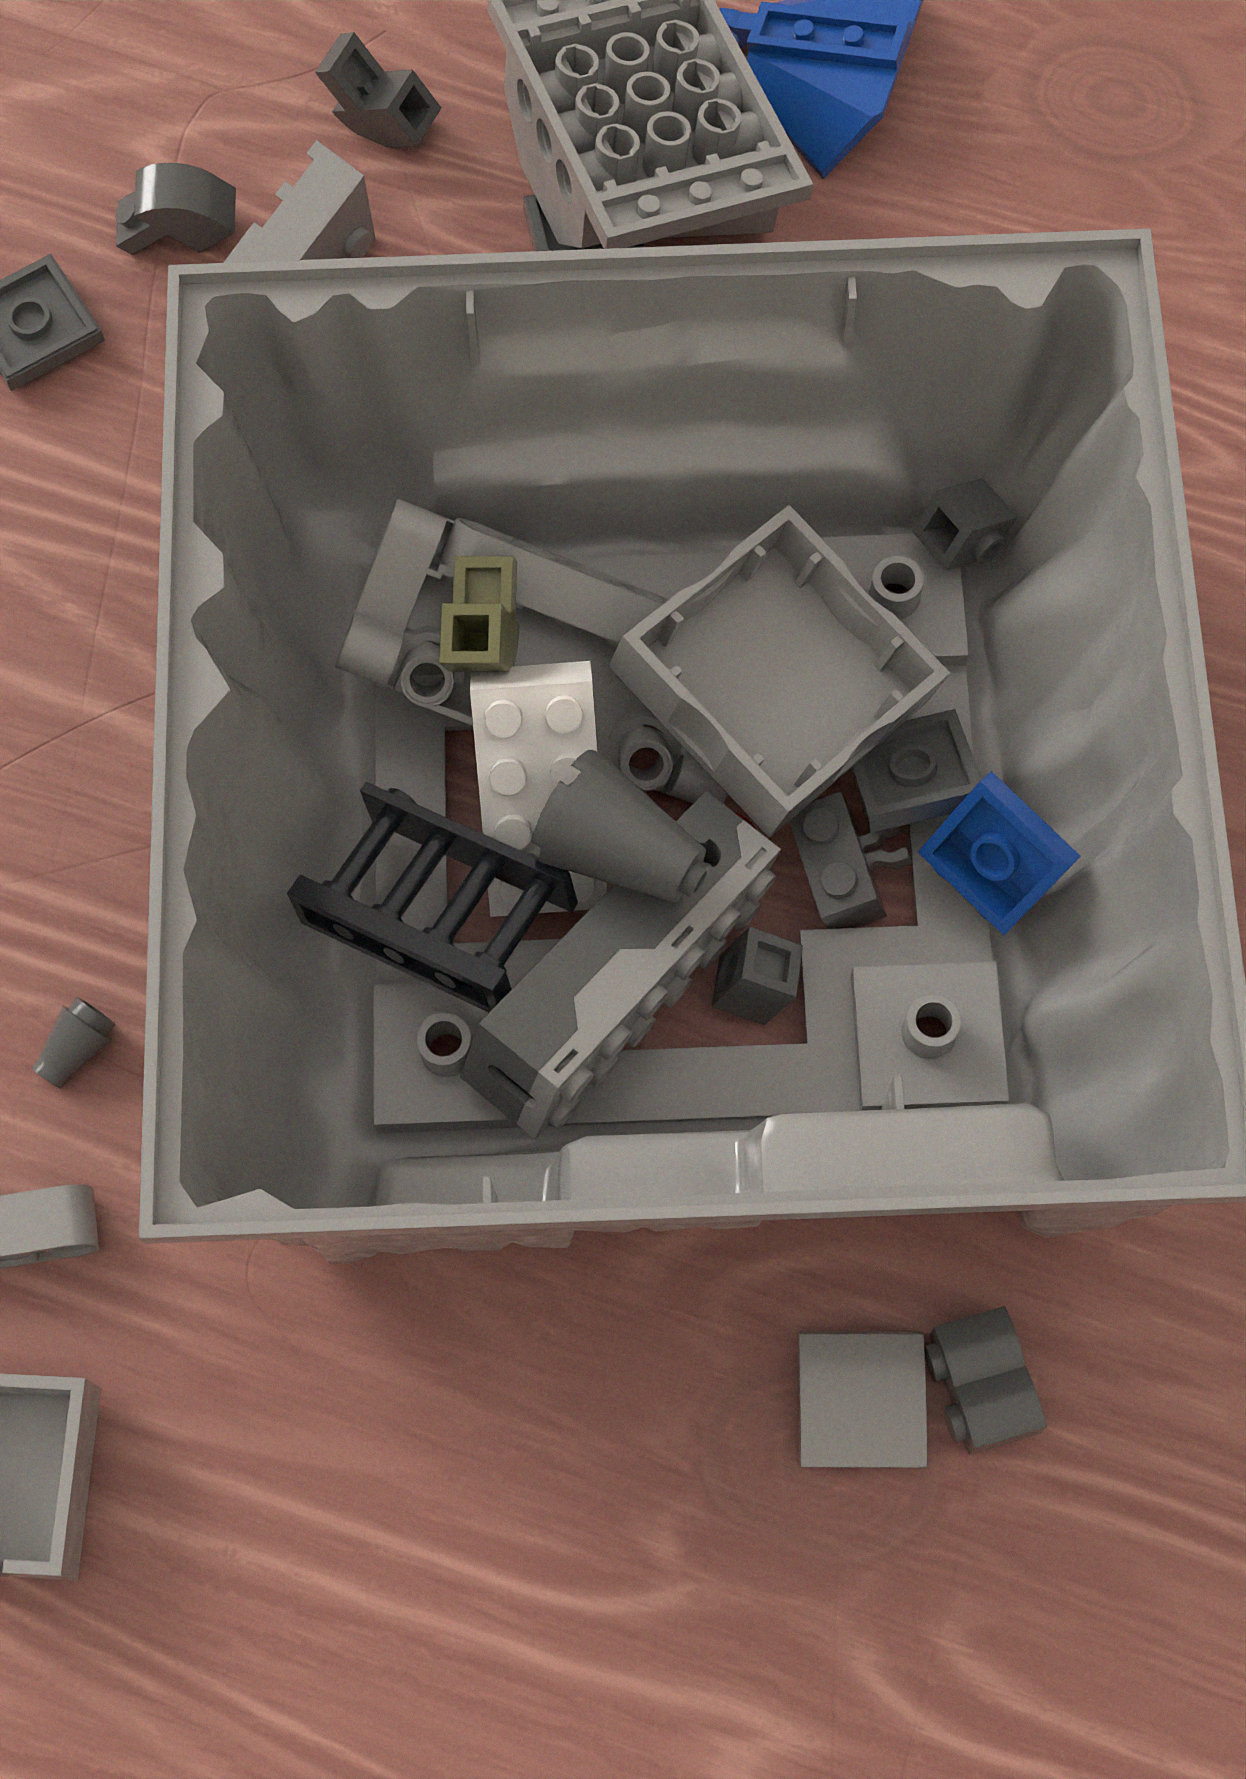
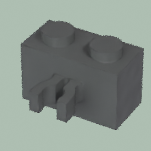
M842 792L808 804L789 823L820 918L828 929L855 928L887 917L873 871L882 867L898 869L912 864L906 847L895 852H885L882 849L871 853L868 852L881 848L887 838L902 834L900 826L860 836L853 813Z

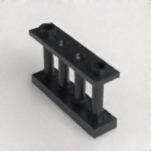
M366 782L361 788L360 793L372 824L331 881L325 880L320 884L300 874L287 892L301 924L489 1013L512 990L504 965L546 901L571 913L578 905L570 872L541 863L531 857L530 854L424 808L399 789L389 788L386 791ZM394 833L421 844L422 846L382 904H373L372 907H369L353 899L351 894ZM444 855L472 867L432 928L425 927L420 931L403 922L402 916ZM495 878L523 890L524 892L484 952L478 951L472 955L454 946L452 941Z

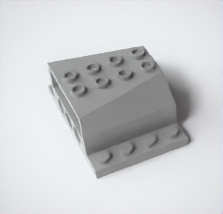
M488 0L487 12L506 48L504 91L520 165L558 244L577 248L602 244L604 249L627 248L661 238L774 232L778 208L811 199L814 184L715 0Z

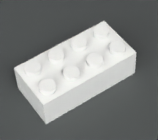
M590 661L512 666L509 672H471L470 696L483 834L527 854L539 848L531 843L532 834L551 793L559 781L567 785L574 782L581 771L571 765L581 754L588 749L597 752ZM570 872L578 900V905L574 911L591 909L607 893V883ZM495 878L488 888L490 917L508 916L524 891ZM546 901L539 913L567 910Z

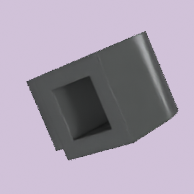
M355 32L340 33L315 71L316 75L338 101L332 113L357 135L385 147H417L442 108L413 69L384 71Z
M158 163L136 170L135 191L118 201L115 214L117 221L116 246L133 255L168 235L200 253L235 233L236 187L207 170L188 164Z

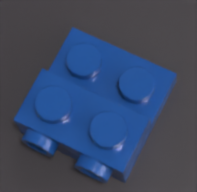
M992 771L973 788L917 852L934 868L939 876L946 879L976 908L984 919L988 920L1003 935L1081 857Z

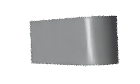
M64 1185L0 1196V1269L87 1255L99 1249L93 1187L89 1185Z

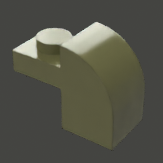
M455 556L453 603H442L439 663L447 671L509 672L511 667L514 666L520 625L515 620L518 562L514 556Z

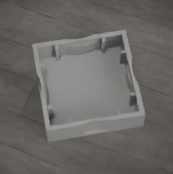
M790 505L733 548L722 564L710 575L691 586L681 589L623 635L608 666L769 838L923 707L950 675V672L891 611L884 608L864 591L849 571L846 563Z

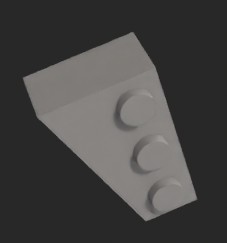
M316 140L306 153L313 161L294 186H291L286 181L275 194L282 200L281 204L262 228L255 222L252 224L223 263L362 258L376 239L364 175Z

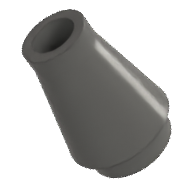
M76 997L69 1008L64 1005L62 1006L38 1060L32 1066V1069L54 1086L62 1088L69 1077L112 1040L108 1034L116 1025L115 1022L83 999Z

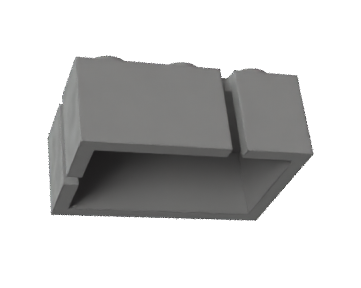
M0 1374V1577L12 1575L19 1578L78 1581L101 1388L86 1378Z

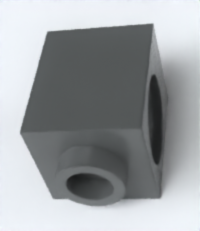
M749 926L719 956L712 1007L766 1025L796 997L803 945Z

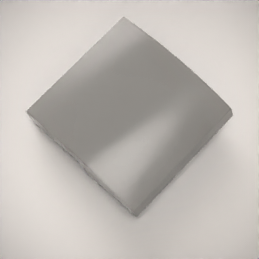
M798 1331L800 1466L927 1468L926 1375L923 1332Z

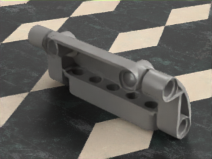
M397 498L351 618L335 664L336 668L404 693L408 700L417 706H422L473 726L470 696L471 672L447 671L439 663L440 645L433 643H440L442 603H453L455 556H514L518 562L515 620L520 625L518 650L514 666L590 661L597 752L604 755L643 791L657 790L691 804H694L705 791H708L720 802L724 803L728 793L608 667L622 636L669 599L464 518H456V521H453ZM433 663L440 667L444 677L436 685L423 686L415 682L411 676L412 670L419 664ZM640 748H653L660 753L657 762L649 768L640 769L629 763L632 754Z

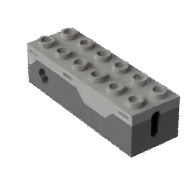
M705 791L676 821L706 849L703 862L710 865V870L698 893L693 898L684 894L678 902L673 903L614 885L478 1024L460 1078L535 1140L550 1123L559 1129L568 1121L582 1101L578 1096L589 1082L596 1088L603 1083L618 1064L619 1058L616 1055L626 1042L635 1047L654 1025L656 1018L653 1015L664 1003L671 1008L682 997L692 982L689 976L697 966L700 965L706 970L717 959L727 944L724 938L733 927L741 932L752 921L762 906L758 901L769 890L777 877L770 870L781 849L758 832L745 816L733 812L708 791Z

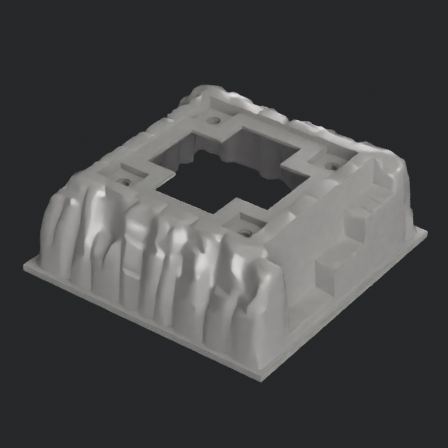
M1151 228L168 265L139 1239L144 1244L271 1239L283 1245L310 1246L330 1264L340 1265L373 1257L379 1251L394 1254L444 1248H456L463 1252L495 1251L502 1249L512 1242L525 1247L568 1248L572 1243L575 1230L625 1233L642 1227L655 1232L703 1226L712 1229L759 1227L763 1220L1019 1211V1218L1023 1229L1050 1238L1070 1233L1111 1228L1131 1219L1157 1215L1173 1205L1246 1202V982ZM983 478L1016 515L1017 519L1004 537L1006 540L1004 548L992 560L982 564L977 561L945 571L915 536L912 529L937 490ZM397 498L453 521H456V518L474 521L667 599L673 597L681 589L691 586L710 575L722 564L733 548L790 505L846 563L849 571L864 591L884 608L891 611L950 672V675L931 699L907 720L955 709L981 779L992 771L1081 856L1052 888L1003 935L988 920L984 919L974 906L946 879L939 876L934 868L917 853L950 814L908 824L916 926L800 930V945H803L801 964L806 1043L620 1050L616 1055L619 1058L618 1064L603 1083L596 1088L589 1082L578 1097L582 1101L568 1121L559 1129L550 1123L536 1140L460 1078L478 1024L488 1012L301 924L287 895L288 890L300 874L320 884L325 880L331 881L370 827L372 820L360 793L361 788L366 782L386 791L389 788L399 789L408 794L418 805L447 817L445 731L474 730L473 726L422 706H417L409 701L404 693L335 667L363 585ZM892 583L900 584L908 592L895 594L888 591L884 586ZM426 662L416 666L412 670L411 676L420 685L433 686L442 680L444 673L437 665ZM394 833L351 894L353 899L369 907H372L373 904H382L422 845ZM446 855L443 856L401 918L404 923L420 931L425 927L432 928L448 905ZM561 939L521 940L504 965L511 988L513 989ZM490 942L453 944L455 947L474 955L478 951L484 952ZM926 1016L935 1017L944 1024L947 1034L938 1038L928 1037L920 1032L916 1021ZM442 1035H454L462 1041L458 1050L448 1056H438L430 1051L432 1042Z

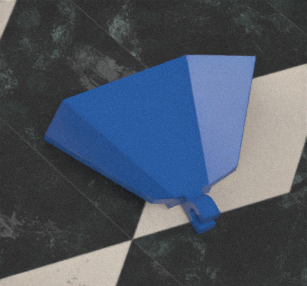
M783 0L775 3L761 2L757 14L720 7L719 10L740 49L747 43V62L788 138L823 179L883 118L924 0Z

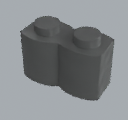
M1005 1306L933 1327L930 1333L932 1344L924 1346L925 1359L933 1381L936 1383L944 1380L952 1404L944 1406L943 1409L947 1427L954 1443L964 1441L968 1453L971 1455L1041 1434L1047 1428L1036 1389L1026 1368L1016 1331Z

